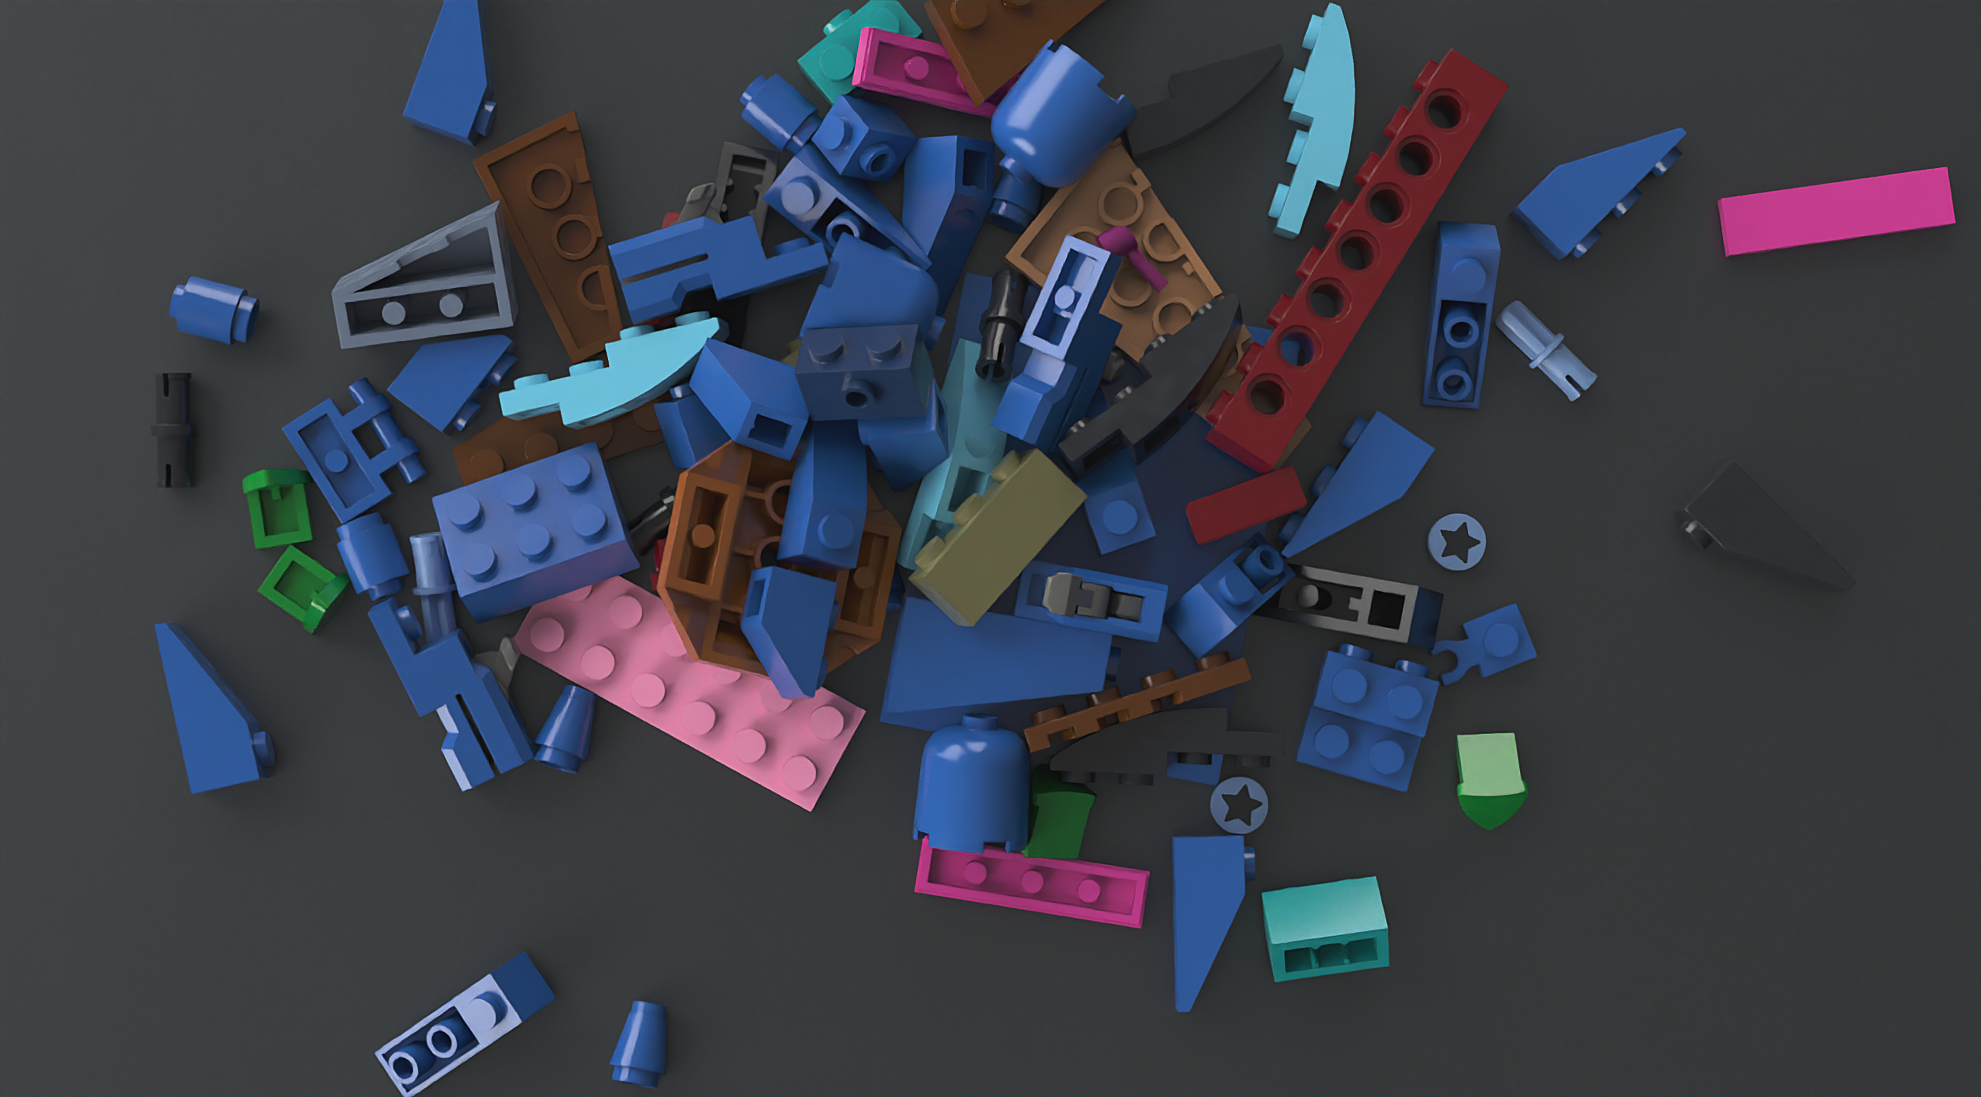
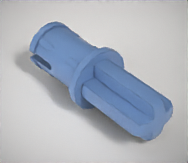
M1516 300L1510 303L1495 320L1496 326L1531 359L1528 365L1532 369L1538 366L1568 396L1571 402L1582 394L1580 392L1582 389L1586 391L1597 379L1598 375L1584 365L1561 342L1564 336L1561 333L1555 336L1521 301Z
M441 532L424 533L409 537L414 557L417 587L412 588L413 595H420L427 643L457 629L452 591L457 590V586L452 580L449 558Z

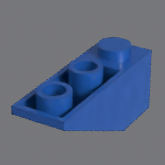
M1680 127L1557 166L1510 215L1557 261L1564 258L1570 251L1579 259L1603 235L1595 226L1610 211L1619 218L1643 194L1635 186L1650 171L1659 178L1683 154L1675 145L1687 132Z
M958 135L918 138L905 158L901 226L932 262L926 272L932 276L938 286L940 299L935 314L938 317L943 316L993 201L995 143Z
M812 140L792 158L762 198L816 243L822 242L824 249L831 255L842 232H845L924 271L932 264L861 178L840 175Z
M1438 220L1430 281L1422 405L1479 409L1501 251L1495 225Z
M1378 410L1370 416L1368 421L1358 416L1340 442L1348 450L1337 467L1334 468L1326 463L1308 489V492L1316 496L1304 516L1294 511L1278 533L1276 539L1284 544L1279 551L1283 560L1288 559L1402 498L1435 448Z
M523 951L376 1051L375 1055L403 1097H412L557 998L527 953Z

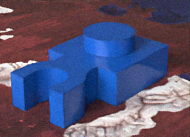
M1516 603L1460 624L1466 639L1461 641L1440 640L1435 642L1433 650H1428L1430 656L1446 650L1451 652L1456 659V664L1452 671L1438 675L1442 686L1460 680L1467 670L1474 665H1477L1481 678H1485L1537 657Z

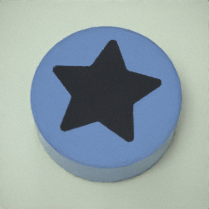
M1456 513L1444 516L1437 520L1429 530L1427 536L1428 553L1432 560L1443 569L1449 571L1466 570L1477 564L1482 558L1486 549L1485 532L1482 526L1468 515Z
M1233 776L1223 780L1215 787L1210 799V811L1215 822L1224 830L1234 834H1245L1257 829L1265 820L1268 812V798L1264 789L1256 781L1243 776Z

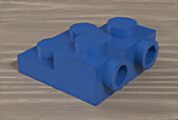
M1341 643L1339 653L1325 651L1294 761L1407 792L1421 738L1425 737L1440 682L1427 679L1430 667L1402 659H1396L1394 669L1372 663L1375 652L1350 644Z

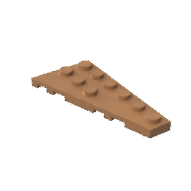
M1118 137L1082 178L1073 185L1059 188L1007 253L1003 261L1018 273H1022L1029 282L1042 291L1067 234L1098 247L1095 241L1098 235L1116 226L1128 228L1133 233L1138 243V249L1144 254L1145 259L1167 280L1168 284L1160 292H1157L1131 266L1125 256L1099 313L1123 324L1114 348L1121 350L1123 356L1141 369L1139 359L1144 356L1146 348L1156 338L1166 333L1174 335L1190 323L1191 317L1201 306L1211 300H1218L1220 302L1224 297L1222 296L1221 289L1174 218L1168 215L1150 188V182L1140 167H1136L1122 146V140ZM1244 324L1222 375L1205 401L1196 410V413L1211 425L1213 423L1205 418L1211 406L1223 389L1232 394L1243 377L1235 368L1253 342L1252 336ZM1256 388L1251 391V402L1257 411L1263 414H1274L1276 412V400L1269 391L1262 388ZM1306 417L1303 418L1276 464L1269 471L1278 470L1312 426Z

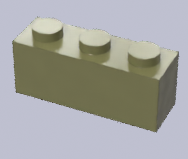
M1038 448L1022 450L1019 454L1015 450L1008 453L992 470L990 476L995 481L981 497L974 493L953 514L952 519L957 523L943 540L938 536L930 540L914 559V562L919 567L908 579L957 626L973 627L1088 497Z

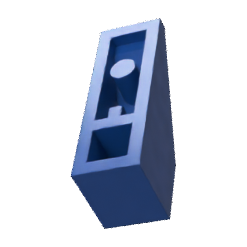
M444 0L403 116L413 125L475 146L479 134L485 136L489 134L498 110V104L492 102L494 85L484 0Z
M1100 383L1084 418L1089 417L1093 420L1109 408ZM1125 449L1079 482L1070 473L1072 482L1088 496L1082 502L1081 507L1099 558L1154 539L1157 536Z
M809 415L799 442L776 560L830 574L856 568L867 512V446H863L861 443L858 419L812 421Z
M165 622L154 625L191 794L205 793L270 778L268 766L275 764V754L269 733L267 731L260 732L259 723L178 623Z
M1241 834L1172 835L1175 1007L1178 1012L1191 1011L1245 896V881H1255L1254 846H1244V836Z

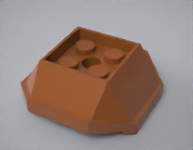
M730 439L680 474L657 590L691 661L771 680L742 632L740 625L751 572L762 568L760 555L763 548L767 547L770 549L775 558H777L799 446L796 447L789 461L735 443L733 439ZM868 482L867 512L856 568L829 574L776 560V567L837 583L834 599L839 603L838 617L833 630L827 633L823 656L827 659L826 674L881 640L902 528L889 510H884Z

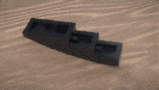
M724 142L715 181L717 194L710 205L716 209L723 224L752 215L763 248L771 206L762 198L777 179L781 152ZM713 288L692 294L690 313L709 311L710 319L718 317L727 322L730 335L723 343L743 349L754 293L718 304Z

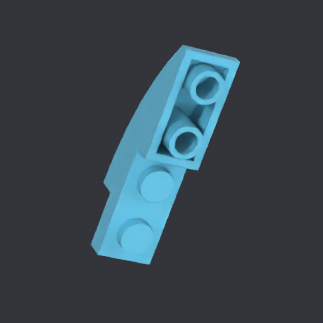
M1329 3L1323 18L1312 15L1301 46L1312 50L1305 71L1294 68L1283 101L1293 104L1288 119L1309 126L1308 132L1298 129L1296 131L1286 162L1296 165L1290 185L1278 184L1268 212V216L1278 219L1273 234L1295 240L1300 232L1314 188L1331 194H1335L1338 190L1350 148L1355 107L1354 62L1349 33L1341 6Z
M701 311L675 318L677 327L655 332L653 325H641L619 332L620 341L605 344L610 367L604 368L603 361H590L571 366L569 368L570 376L549 381L548 374H537L514 381L515 390L498 393L503 416L518 421L561 410L564 426L576 430L618 417L667 392L670 387L678 384L693 373L707 337L724 342L730 335L728 323L718 317L710 319L709 311Z
M959 338L941 390L942 397L947 405L949 458L923 477L897 552L896 562L912 570H916L919 567L914 562V559L920 550L936 536L943 540L957 524L952 519V516L961 504L974 493L981 497L993 484L995 479L990 474L1003 459L1007 433L991 426V423L1010 381L1013 380V372L1012 377L1008 381L992 383L991 377L994 364H990L987 378L985 380L981 379L975 371L981 344Z

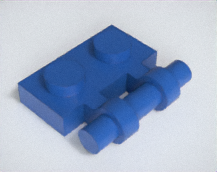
M367 377L356 381L347 388L358 405L349 413L344 415L335 400L328 398L282 427L283 432L343 525L358 519L395 495L383 477L392 469L398 468L408 485L419 481L428 474L417 457L420 449L411 436L404 437L389 413L393 409L392 405L384 393L379 395L376 393ZM369 424L386 449L374 458L370 457L355 433Z

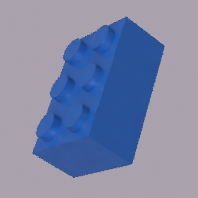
M596 441L431 498L459 597L477 624L641 567L611 469Z

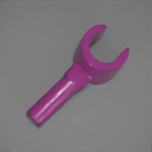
M1124 226L1112 227L1096 237L1095 241L1099 248L1121 258L1126 256L1131 266L1157 292H1160L1168 284L1167 280L1145 259L1144 254L1138 249V243L1133 233Z

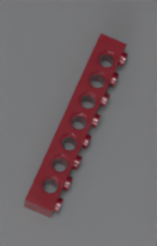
M1452 48L1439 63L1431 58L1427 61L1412 85V88L1419 92L1418 97L1410 109L1400 105L1382 133L1391 139L1381 156L1371 152L1353 181L1361 185L1355 198L1351 203L1342 198L1326 222L1324 228L1332 232V235L1322 251L1312 246L1294 275L1303 280L1292 298L1283 293L1266 318L1265 323L1273 327L1264 344L1261 346L1253 341L1239 361L1235 370L1242 374L1243 377L1232 394L1223 389L1208 411L1205 418L1212 422L1213 425L1204 439L1260 475L1266 474L1274 467L1509 87L1507 83ZM1429 107H1439L1445 110L1451 118V128L1444 129L1436 126L1429 117ZM1401 153H1409L1416 156L1422 164V175L1415 176L1405 172L1400 165L1399 155ZM1382 200L1392 208L1394 214L1393 222L1384 223L1377 220L1371 213L1370 201ZM1349 246L1357 249L1363 255L1365 261L1364 270L1348 268L1341 259V247ZM1312 294H1324L1333 301L1335 305V316L1333 318H1324L1315 313L1311 306ZM1283 341L1298 343L1306 354L1305 365L1294 366L1289 364L1281 354V343ZM1262 388L1274 396L1277 405L1274 414H1263L1254 408L1251 402V391L1253 389Z

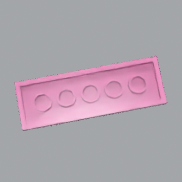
M620 575L532 605L514 637L521 653L810 812L815 807L867 712L822 686L815 692L814 698L792 701L781 697L772 680L691 661L662 599Z

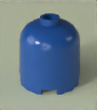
M1049 39L997 106L992 116V136L995 144L1005 155L999 165L1024 186L1032 178L1047 187L1063 188L1073 185L1085 175L1138 115V111L1124 94L1117 101L1108 96L1098 87L1105 78L1103 74L1062 44L1058 47L1053 40Z
M842 232L830 259L831 263L822 284L817 289L798 339L802 340L804 330L918 324L926 349L932 352L945 323V319L935 315L940 296L938 286L932 276L903 259Z
M982 713L963 714L962 724H950L936 730L926 742L922 754L912 838L919 840L929 835L928 846L959 852L984 853L985 842H1006L1005 850L1007 853L1025 850L1028 843L1032 763L1030 749L1025 740L1012 730L997 727V716Z

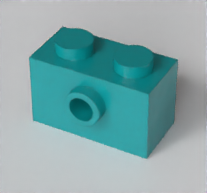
M870 0L855 14L849 9L844 10L824 27L823 32L827 37L797 60L803 75L831 108L840 94L860 97L868 90L852 86L862 28L873 27L924 40L921 28L897 0Z
M1376 876L1261 892L1264 931L1275 982L1390 966L1388 926Z

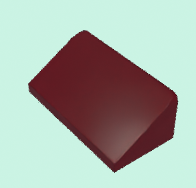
M1286 466L1189 502L1185 506V513L1192 538L1198 544L1205 545L1304 508L1307 502L1295 469L1292 466Z

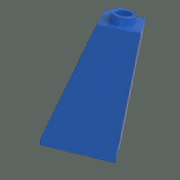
M907 597L886 711L904 713L1103 691L1105 680L1116 681L1121 648L1111 646L1113 634L986 611L973 627L957 626L932 601Z

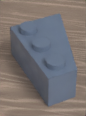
M501 199L341 277L331 292L341 349L514 326L519 313V306Z

